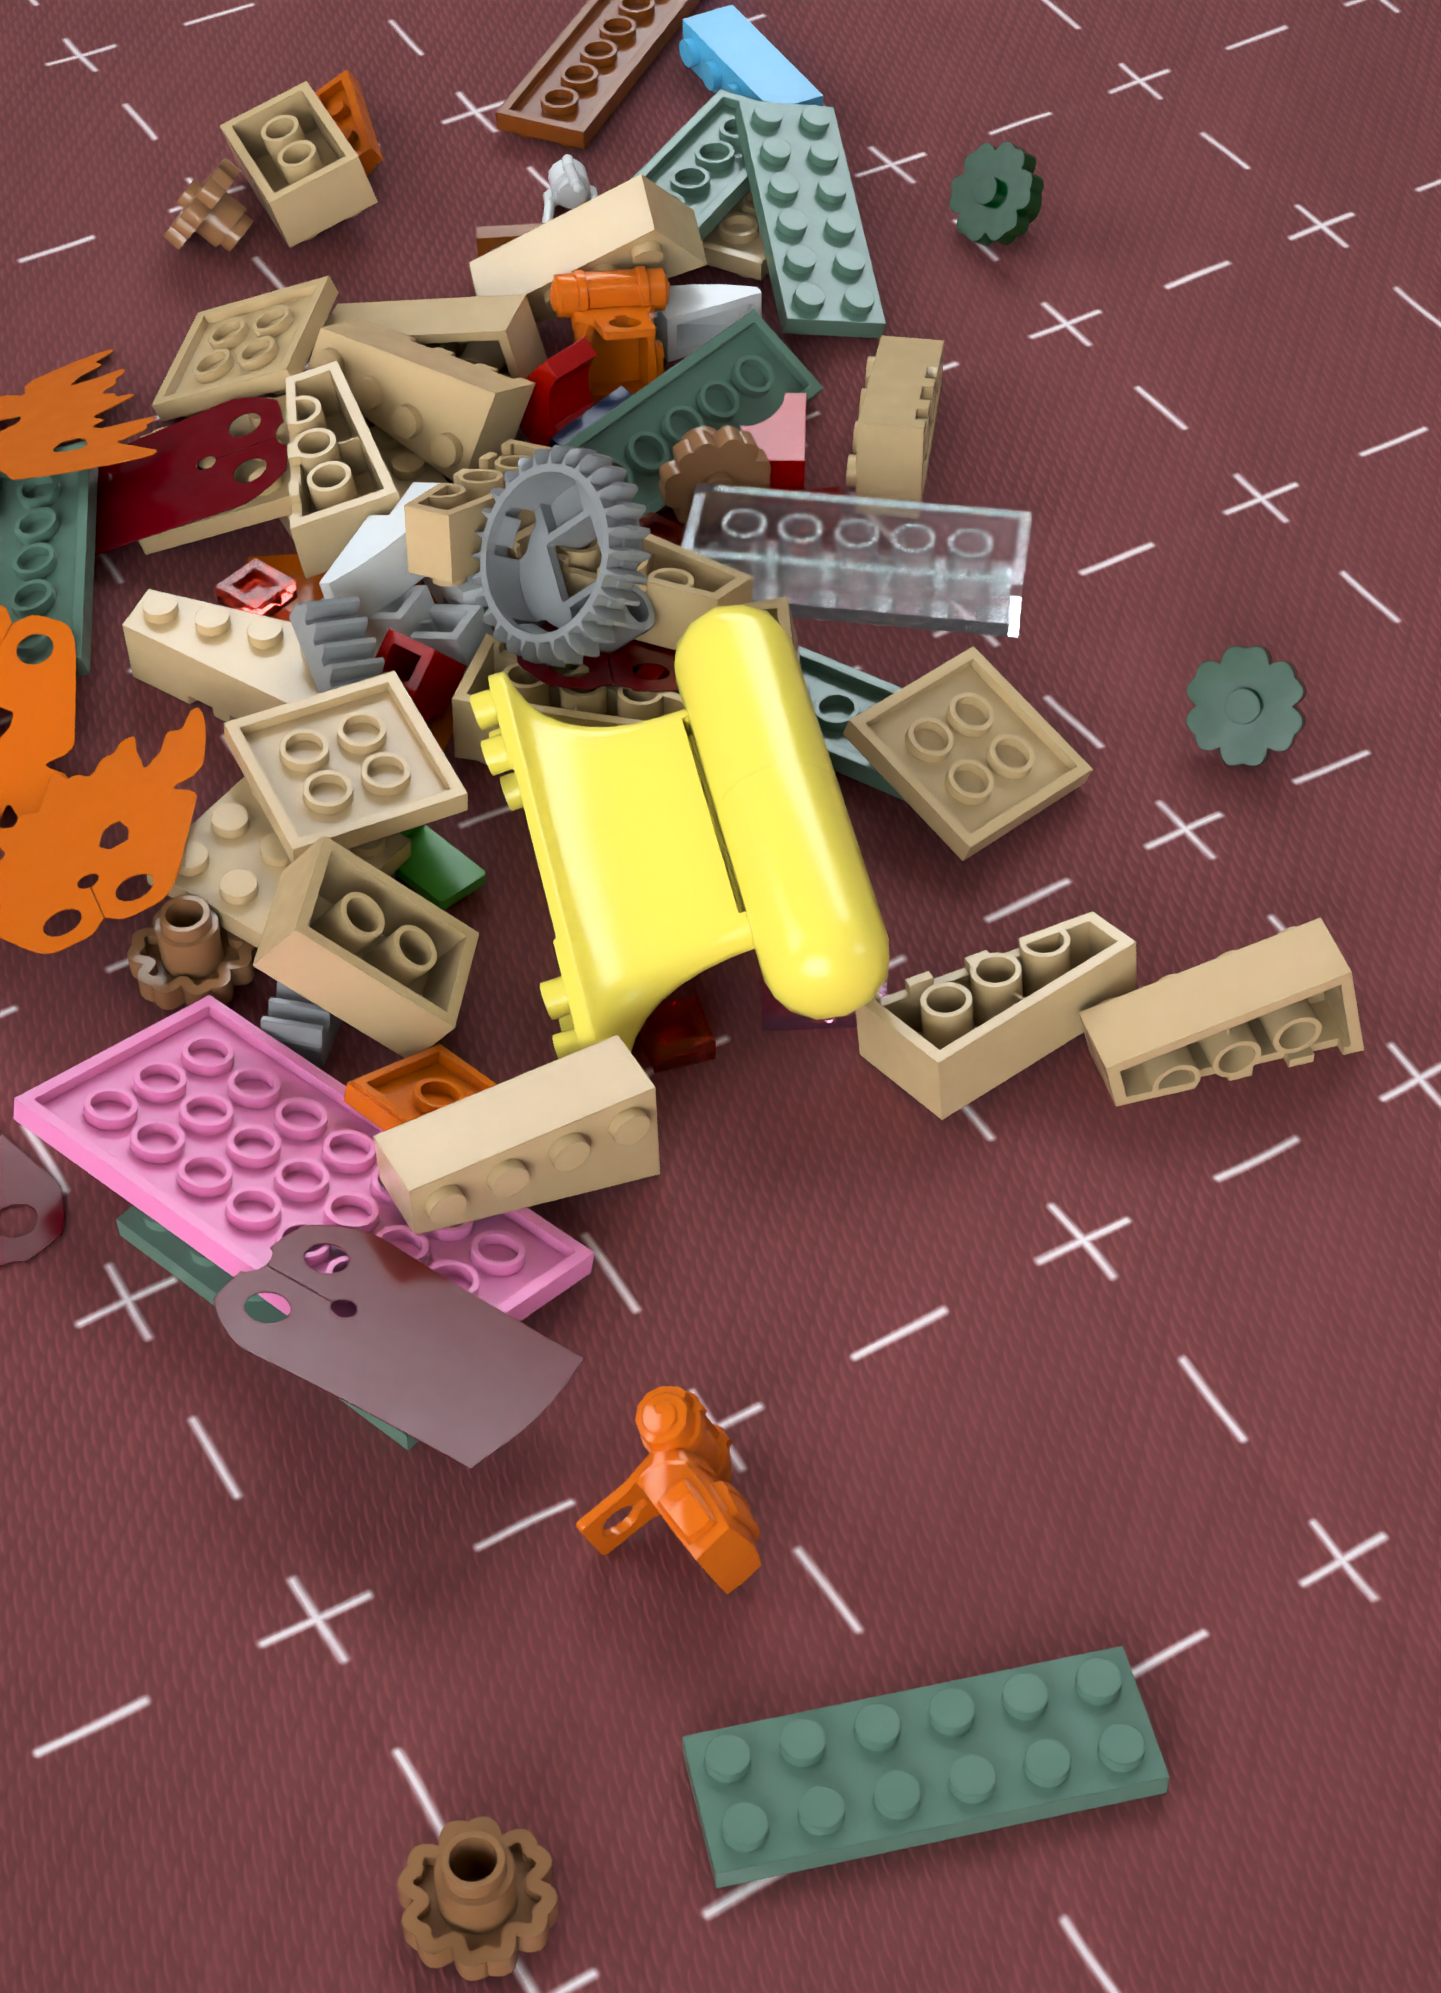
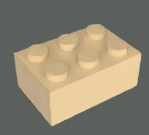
M307 81L220 125L239 169L289 248L303 241L313 239L320 232L345 219L353 218L364 209L378 203L358 155Z
M323 835L282 871L252 966L406 1058L430 1048L455 1028L479 932Z

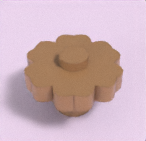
M224 157L202 184L194 179L176 201L183 209L162 237L179 250L196 231L215 248L221 245L230 252L253 223V220L245 214L247 208L226 192L241 170Z
M700 426L689 430L681 438L680 442L676 443L672 451L675 460L664 463L659 469L661 480L659 481L658 488L665 505L673 508L680 523L691 524L698 529L709 527L716 519L723 524L736 522L741 516L747 515L755 509L756 499L754 496L762 494L770 487L769 475L771 465L764 450L757 447L750 432L738 430L733 426H724L718 431L709 426Z
M182 895L167 901L160 911L153 916V927L139 929L134 932L131 939L132 945L127 952L131 975L138 980L141 996L148 1001L155 1002L157 1006L165 1010L175 1009L183 1003L189 1006L208 995L226 1004L234 997V986L248 984L255 977V967L252 965L257 948L219 926L216 912L209 908L205 900L193 895Z
M482 1816L471 1819L468 1822L460 1820L447 1823L441 1830L439 1845L421 1844L414 1847L408 1856L407 1867L403 1869L398 1877L397 1889L399 1900L405 1908L401 1919L405 1941L413 1949L418 1950L421 1960L428 1967L440 1968L454 1961L460 1976L468 1981L480 1980L488 1975L499 1977L510 1974L516 1967L518 1950L536 1952L543 1949L548 1942L550 1928L553 1927L558 1919V1895L551 1886L554 1876L551 1855L547 1850L538 1845L537 1840L530 1831L518 1828L502 1835L500 1827L490 1817Z

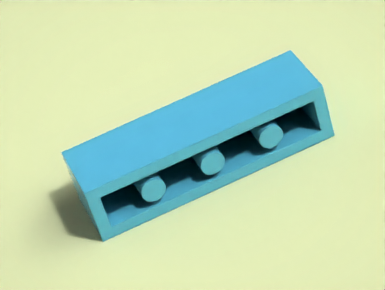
M733 5L683 19V39L679 42L681 59L686 67L691 68L703 80L708 90H712L716 94L721 89L758 101L823 106V95Z

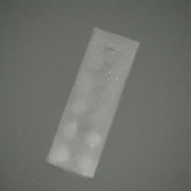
M697 483L681 547L753 576L752 602L787 596L792 617L1019 638L1029 561L1032 512Z

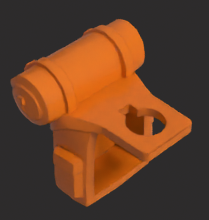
M633 266L631 269L585 272L583 270H572L571 273L554 274L551 289L549 290L553 311L556 312L557 317L571 318L574 343L586 337L597 354L590 365L588 374L589 391L593 403H598L620 386L634 395L664 373V348L662 342L655 337L656 327L654 325L655 312L664 311L670 297V282H668L663 267L645 268V266Z
M660 1386L646 1393L637 1405L635 1422L643 1445L649 1454L629 1478L576 1523V1527L601 1555H606L652 1518L661 1515L693 1558L728 1595L742 1585L761 1566L756 1546L757 1541L760 1539L761 1530L746 1499L729 1483L732 1479L733 1470L730 1454V1445L733 1442L725 1434V1430L721 1426L713 1424L705 1415L707 1412L706 1408L700 1403L699 1398L689 1391L686 1392L680 1387ZM633 1506L628 1516L622 1522L609 1529H603L606 1521L615 1512L624 1507Z

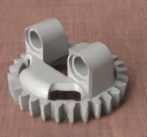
M554 445L551 449H536L533 457H521L518 461V471L508 470L503 474L506 488L496 487L491 490L496 502L493 508L487 507L481 510L487 518V523L484 530L474 532L482 538L480 552L471 555L475 560L480 561V572L474 575L471 580L482 584L483 591L475 598L476 603L489 607L483 616V622L495 627L493 637L495 640L506 643L507 652L522 656L523 660L531 663H545L546 665L565 667L566 663L581 665L583 664L584 656L598 657L600 656V651L613 653L654 626L655 613L651 601L644 591L634 585L645 584L648 579L641 572L637 571L638 562H644L651 558V553L645 551L643 546V539L651 534L650 528L641 527L639 518L646 511V506L631 502L638 491V487L635 484L624 482L627 470L612 466L613 458L597 454V450L567 445ZM521 509L535 511V525L531 532L525 555L520 560L507 558L508 547L513 548L515 537L522 521L518 518ZM597 539L602 554L597 580L569 598L555 546L560 545L578 549L584 548ZM548 621L559 629L549 632L540 628V626Z

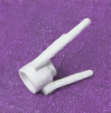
M569 154L564 155L562 160L553 164L549 170L548 180L550 189L543 193L545 205L542 223H547L554 219L555 207L557 205L574 209L598 196L596 187L589 184L585 166L580 161L573 159Z

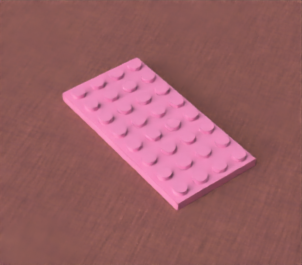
M211 995L196 1001L14 1098V1120L233 1277L240 1271L250 1272L267 1265L273 1253L270 1247L303 1225H332L371 1232L518 1321H522L589 1275L592 1270L595 1252L527 1207L414 1235L380 1180L374 1136L384 1131L343 1101L346 1086ZM315 1245L304 1254L306 1264L311 1269L320 1273L331 1274L340 1272L349 1264L347 1253L334 1245ZM266 1292L258 1294L287 1316L290 1314L291 1307L289 1302L282 1296ZM346 1300L336 1301L330 1307L333 1314L342 1318L351 1317L357 1312L356 1306Z

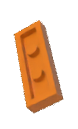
M346 69L317 90L315 94L358 155L366 175H369L376 165L383 160L359 82Z

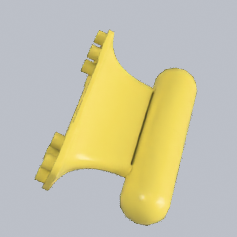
M746 605L717 606L693 621L676 643L675 676L684 709L657 718L611 727H585L564 723L544 715L530 705L515 688L507 673L503 671L488 676L490 689L469 696L475 718L481 730L498 724L500 728L489 732L488 739L481 741L482 752L493 776L511 769L515 771L501 776L500 783L511 811L524 807L556 935L553 944L561 976L540 983V991L551 1019L559 1018L562 1032L552 1035L558 1059L615 1035H619L629 1051L632 1052L635 1038L646 1019L667 996L701 972L753 949L756 951L764 982L773 996L790 1012L815 1020L848 1016L872 1001L888 978V934L794 645L784 628L768 611Z

